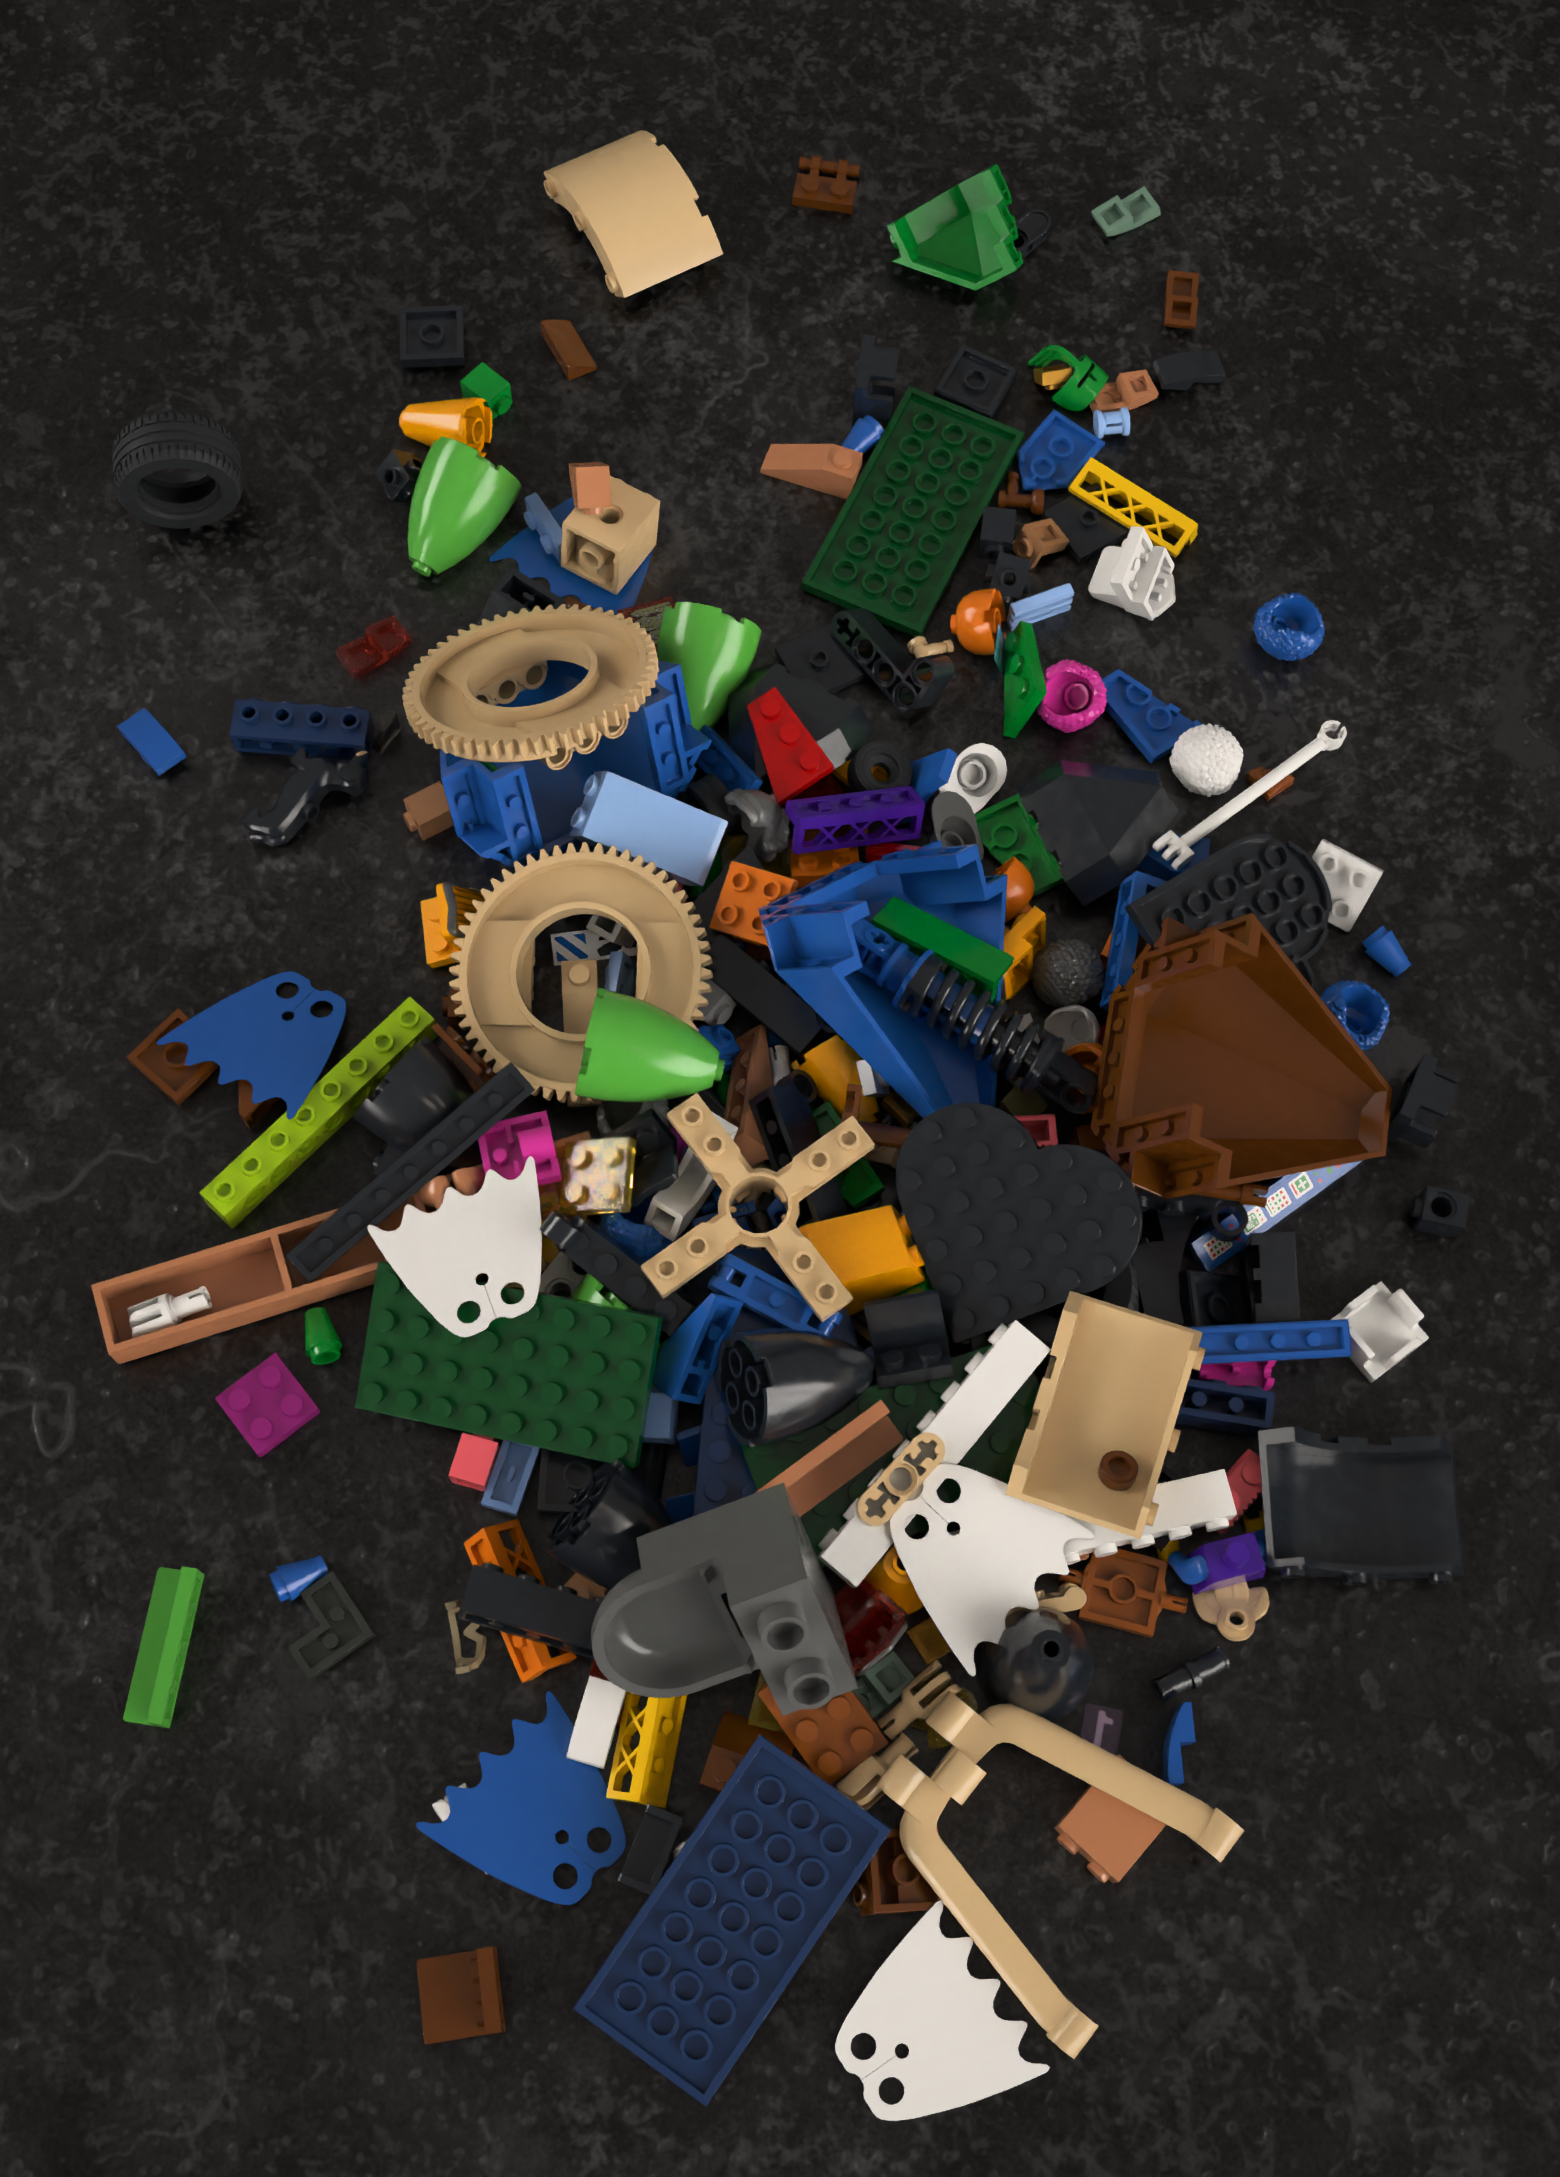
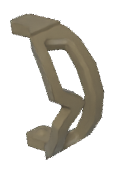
M462 1600L445 1603L453 1640L456 1674L467 1673L472 1669L478 1668L485 1657L486 1636L476 1631L480 1625L471 1623L464 1630L463 1634L476 1641V1654L474 1658L462 1657L460 1635L455 1615L460 1609Z

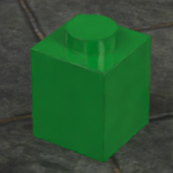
M483 362L460 381L463 398L478 397L486 400L483 404L485 407H490L492 421L498 415L506 413L513 403L510 383Z

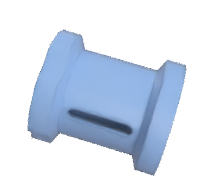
M1121 407L1120 411L1112 412L1094 410L1093 428L1095 436L1099 439L1103 438V435L1121 433L1123 436H1129L1130 414L1128 408Z

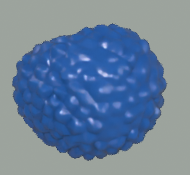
M1301 593L1279 595L1271 601L1264 603L1255 614L1253 630L1256 634L1257 642L1261 645V648L1278 660L1294 661L1306 658L1313 654V651L1323 641L1325 627L1322 615L1319 613V609L1315 607V604Z
M1340 980L1326 988L1320 996L1321 1000L1360 1049L1366 1051L1378 1045L1390 1020L1389 1004L1386 1002V999L1382 998L1379 992L1363 982Z
M651 1196L645 1198L638 1206L628 1208L621 1213L614 1209L613 1199L609 1200L608 1206L604 1207L603 1213H601L599 1227L643 1261L647 1262L673 1243V1241L661 1235L654 1226L643 1224L652 1201Z

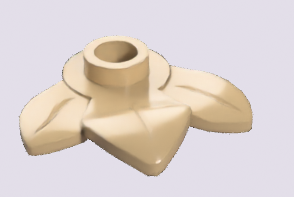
M1247 1582L1194 1595V1592L1192 1593L1193 1605L1201 1619L1217 1625L1219 1632L1231 1641H1243L1249 1638L1254 1632L1256 1621L1266 1615L1269 1607V1596L1266 1588L1253 1587L1249 1589ZM1239 1617L1243 1620V1623L1241 1625H1234L1231 1623L1230 1618Z

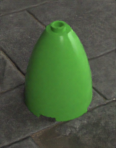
M440 437L438 441L435 440L431 445L416 481L409 513L407 539L409 559L414 563L412 568L426 577H429L431 573L438 575L448 570L476 550L498 527L522 489V485L517 478L503 466L498 465L496 468L489 460L478 455V450L447 437Z
M676 602L674 609L667 606L664 608L658 637L657 657L659 661L681 665L692 722L691 726L698 731L701 730L703 725L713 728L728 710V695L747 677L762 631L755 623L746 618H741L740 622H737L734 617L722 613L721 608L692 602Z
M598 988L585 1040L575 1095L606 1101L651 1102L691 1095L711 1088L714 1080L721 1081L725 1060L718 1059L720 1051L693 1027L671 1013L648 1002L626 994Z

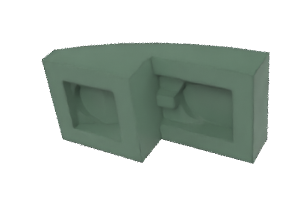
M1145 186L1122 200L1118 195L1092 210L1091 215L1108 237L1137 228L1161 215L1156 201Z
M892 1651L856 1681L858 1688L853 1691L874 1719L902 1695L901 1690L915 1677L897 1654Z

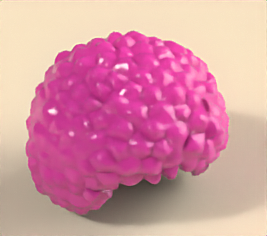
M1069 659L1059 661L1045 670L1043 676L1047 694L1036 709H1038V715L1042 716V720L1046 721L1048 725L1064 733H1070L1093 723L1104 712L1107 703V689L1104 687V683L1097 671H1093L1091 667L1081 665L1080 662L1070 661Z

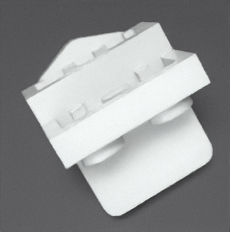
M1131 526L1127 539L1122 542L1121 547L1107 546L1103 549L1088 586V591L1096 599L1124 608L1127 612L1153 621L1155 617L1161 615L1176 600L1174 577L1172 574L1175 565L1166 547L1153 546L1144 527Z

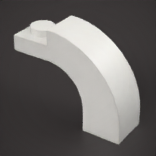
M713 1113L734 1140L738 1127ZM688 1147L678 1166V1179L669 1188L660 1190L652 1198L643 1222L645 1225L654 1226L661 1235L673 1242L690 1224L716 1185L715 1180L690 1147Z

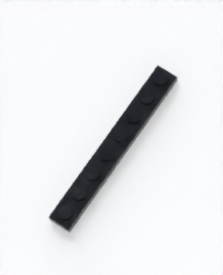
M509 1062L286 1253L285 1256L311 1283L369 1233L368 1225H379L534 1092L533 1086L513 1063Z

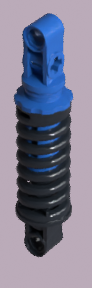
M863 918L851 924L862 963V968L858 969V971L874 979L881 988L887 987V989L895 993L891 1004L893 1007H898L906 1013L910 1009V1015L914 1019H920L927 1014L926 1026L929 1029H937L943 1025L941 1034L945 1040H952L959 1035L957 1045L960 1050L967 1051L975 1046L973 1052L975 1060L984 1061L991 1056L989 1062L991 1071L999 1072L1008 1065L1005 1074L1006 1080L1009 1083L1015 1082L1014 1085L1023 1091L1022 1094L1025 1096L1038 1089L1073 1114H1082L1089 1109L1095 1101L1098 1075L1062 1052L1065 1043L1064 1038H1059L1043 1029L1039 1035V1038L1042 1040L1037 1043L1034 1041L1039 1030L1037 1022H1030L1024 1031L1021 1032L1018 1030V1027L1023 1020L1022 1012L1015 1011L1007 1021L1001 1019L1007 1009V1003L1004 1000H1000L993 1007L988 1003L991 998L989 990H983L979 996L972 993L976 985L972 979H967L963 985L957 983L956 980L960 972L956 968H952L945 975L944 971L949 965L936 956L932 950L929 949L921 956H918L909 950L910 946L905 943L900 944L887 932L876 928Z

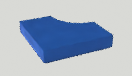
M949 748L910 762L912 777L909 786L916 791L925 804L941 786L949 781L957 758V753ZM912 816L904 817L896 826L911 821Z

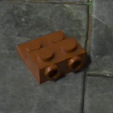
M900 1828L891 1829L859 1877L858 1882L852 1888L853 1902L857 1907L861 1908V1916L929 1911L936 1902L941 1900L905 1853L901 1845Z

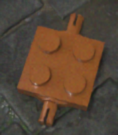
M1117 1548V1553L1096 1558L1094 1552L1090 1553L1089 1563L1083 1571L1069 1568L1067 1575L1058 1576V1581L1072 1582L1080 1586L1087 1596L1085 1605L1078 1609L1077 1619L1151 1638L1154 1634L1157 1616L1163 1608L1182 1614L1186 1612L1187 1606L1185 1605L1188 1603V1598L1166 1593L1165 1575L1168 1561Z

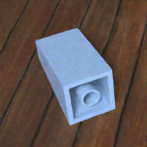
M609 771L594 772V775L588 778L583 790L585 794L581 807L577 808L571 819V826L573 827L570 833L571 837L587 842L592 847H596L597 843H601L605 853L608 852L612 845L616 846L618 857L627 849L632 855L631 862L638 855L643 856L645 860L644 867L650 862H654L657 867L655 874L665 870L668 874V879H675L683 885H704L728 821Z

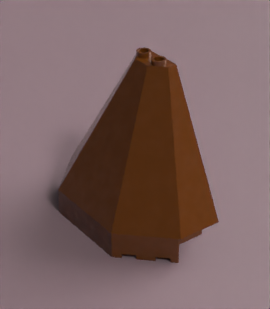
M1249 913L1202 929L1199 932L1167 917L1161 925L1162 934L1154 946L1148 943L1131 966L1135 972L1125 986L1118 984L1110 995L1097 1093L1091 1122L1093 1133L1103 1140L1106 1144L1105 1150L1111 1159L1128 1174L1134 1186L1166 1200L1385 1156L1392 1099L1391 1086L1253 913Z

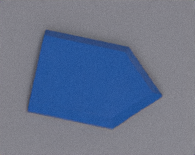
M1053 410L1017 450L1016 454L1023 491H1033L1037 488L1044 490L1068 488L1090 457L1094 458L1105 446V442L1061 413Z

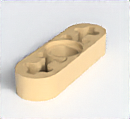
M928 1432L914 1437L867 1488L856 1503V1514L862 1523L868 1526L882 1525L901 1507L943 1460L945 1446L940 1437ZM921 1442L925 1445L932 1442L935 1445L932 1450L935 1458L932 1460L927 1457L917 1465L918 1468L924 1470L919 1476L916 1468L904 1461L903 1458L908 1455L911 1461L914 1460L921 1451L917 1446L918 1443ZM896 1468L907 1470L911 1476V1484L904 1491H898L890 1484V1474ZM882 1483L885 1491L898 1500L893 1505L891 1499L888 1498L880 1507V1510L884 1513L882 1517L874 1515L869 1518L865 1514L868 1510L865 1502L867 1499L873 1502L884 1493L877 1489L879 1484Z

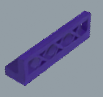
M911 786L787 800L785 814L794 824L791 850L794 854L918 839L921 832L925 802ZM912 816L910 828L897 830L894 827L904 817ZM881 820L884 823L874 833L866 834L863 831L873 821ZM850 824L853 827L843 837L835 838L832 835L842 825ZM815 828L821 830L812 841L803 842L805 830Z

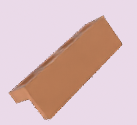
M880 1400L755 1493L784 1483L800 1518L902 1442L903 1437L887 1416L890 1413L889 1409Z

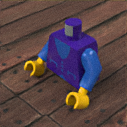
M1259 1511L1260 1516L1255 1519H1247L1246 1515L1243 1516L1247 1534L1204 1544L1188 1555L1180 1551L1179 1539L1170 1540L1162 1552L1157 1549V1557L1160 1560L1168 1561V1564L1181 1580L1192 1586L1194 1595L1262 1578L1265 1574V1566H1267L1264 1512Z

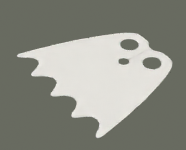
M532 1156L528 1157L524 1170L514 1180H507L494 1170H488L482 1188L473 1196L463 1195L454 1188L448 1187L445 1191L442 1205L435 1212L425 1213L407 1204L404 1208L401 1225L394 1231H384L374 1225L367 1226L368 1232L410 1292L440 1324L460 1337L475 1335L484 1331L489 1326V1323L496 1318H514L528 1312L537 1300L541 1280L542 1232L540 1227L542 1225L537 1174ZM480 1273L488 1275L489 1280L485 1286L476 1283V1277ZM517 1282L523 1286L524 1296L516 1304H506L501 1299V1291L508 1283ZM466 1301H474L480 1306V1316L472 1323H463L457 1317L459 1306Z
M940 1464L923 1481L921 1494L914 1500L905 1501L890 1519V1532L897 1553L924 1607L963 1667L971 1676H975L974 1649L977 1644L982 1641L998 1644L1006 1628L1005 1617L1010 1609L1022 1607L1037 1610L1039 1603L1034 1590L1036 1579L1045 1573L1067 1575L1069 1568L1063 1553L1065 1542L1071 1538L1092 1539L1094 1534L1065 1514L1005 1495L1008 1484L967 1467L955 1464ZM943 1479H954L960 1485V1497L954 1503H944L937 1496V1485ZM914 1514L922 1515L929 1524L926 1536L918 1540L909 1537L904 1528L907 1518ZM950 1522H957L959 1524V1534L952 1536L948 1533L947 1526Z
M942 1900L936 1902L881 1965L847 2015L836 2039L835 2051L846 2071L859 2076L864 2084L863 2095L866 2103L874 2115L882 2120H908L961 2107L1020 2085L1046 2073L1050 2068L1047 2064L1027 2062L1019 2055L1018 2047L1026 2031L1027 2022L1003 2020L995 2014L993 2001L999 1989L1000 1981L998 1979H977L970 1975L967 1969V1959L973 1945V1940L971 1937L947 1938L941 1933L939 1922L944 1906ZM860 2033L870 2034L876 2042V2051L867 2060L857 2059L851 2051L852 2039ZM901 2043L906 2044L909 2048L908 2056L903 2059L895 2056V2048ZM888 2077L899 2079L904 2086L903 2098L894 2105L884 2103L879 2096V2086Z

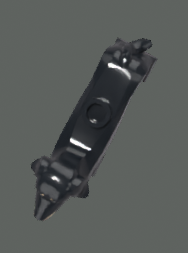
M300 747L291 759V764L298 767L299 770L288 776L273 809L260 817L259 810L253 807L242 821L244 827L250 830L247 839L253 843H264L270 846L285 845L306 821L312 822L316 819L320 810L319 803L328 792L338 790L349 793L352 796L361 795L369 784V775L366 768L371 754L367 751H360L346 763L341 760L337 762L329 757L311 759L307 751Z

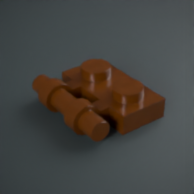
M813 155L812 158L800 156L799 169L808 170L810 173H797L792 205L852 214L857 181L846 179L847 176L859 178L860 165L849 164V160L839 159V162L822 160V156ZM820 172L837 175V177H823L820 176Z

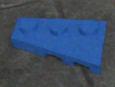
M1120 669L1102 679L1104 687L1107 689L1106 711L1150 764L1171 753L1180 735L1190 728L1202 725L1198 720L1192 722L1180 714L1181 709L1172 703L1167 705L1154 697L1152 690Z

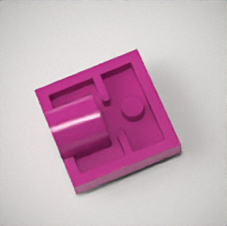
M546 1110L501 1120L478 1139L485 1176L487 1171L492 1169L503 1178L514 1180L524 1170L528 1157L532 1156L535 1162L538 1186L562 1181Z

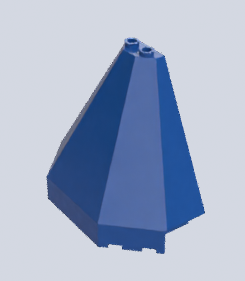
M547 660L548 670L546 679L540 687L533 690L525 689L519 692L511 703H499L495 706L523 707L550 701L575 688L583 681L589 671L575 663ZM658 660L659 672H657L658 680H655L656 686L655 688H650L651 695L646 696V702L638 708L637 712H629L630 718L624 733L615 739L602 735L596 749L589 754H580L577 751L572 752L571 760L563 769L552 770L536 759L520 762H491L498 768V770L491 772L479 761L457 757L450 753H444L440 749L441 780L457 837L461 838L481 857L501 861L504 865L515 868L514 862L517 860L525 867L527 866L526 855L530 854L538 861L540 860V850L544 849L549 857L553 856L555 845H558L564 854L567 851L568 843H573L576 851L580 852L583 842L570 836L573 828L571 826V819L574 812L583 803L585 798L583 793L584 786L588 778L594 775V772L609 771L674 799L677 798L679 792L684 793L697 770L694 767L695 762L702 750H708L712 740L691 726L692 722L681 665ZM589 845L590 851L593 852L595 847Z
M941 840L929 842V844L917 850L907 848L882 855V859L869 863H862V861L852 863L758 908L775 971L923 1119L931 1113L953 1104L980 1103L995 1107L997 1072L990 1070L989 1062L991 1056L984 1061H977L973 1056L975 1046L967 1051L960 1050L957 1045L959 1035L952 1040H945L941 1034L943 1025L937 1029H929L926 1026L927 1014L920 1019H914L910 1015V1009L906 1013L898 1007H893L891 1004L895 993L887 989V987L881 988L874 979L858 971V969L862 968V963L851 925L862 918L871 924L872 919L892 897H897L1003 951L1007 874L984 876L977 844L942 847ZM1002 977L1000 978L996 999L991 1003L993 1007L1001 1000Z

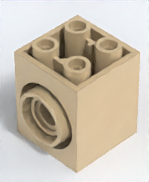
M610 476L611 507L603 508V514L590 515L583 514V509L575 507L562 523L561 567L617 595L656 545L660 500L626 484L621 479Z

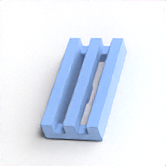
M1066 583L1011 603L1007 617V623L1011 631L1016 628L1020 620L1032 624L1070 610V603L1073 601L1072 596L1075 593L1071 584Z

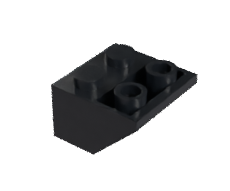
M512 567L492 589L477 625H482V619L494 621V615L497 614L501 617H506L508 611L519 614L521 608L531 612L535 606H539L541 610H544L548 605L552 604L553 609H557L561 604H565V601Z

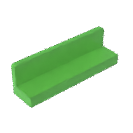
M182 1566L181 1570L160 1567L157 1570L123 1716L126 1722L170 1729L205 1575L197 1568Z

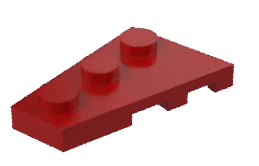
M776 687L747 705L775 800L779 806H782L787 800H791L834 771L832 762Z

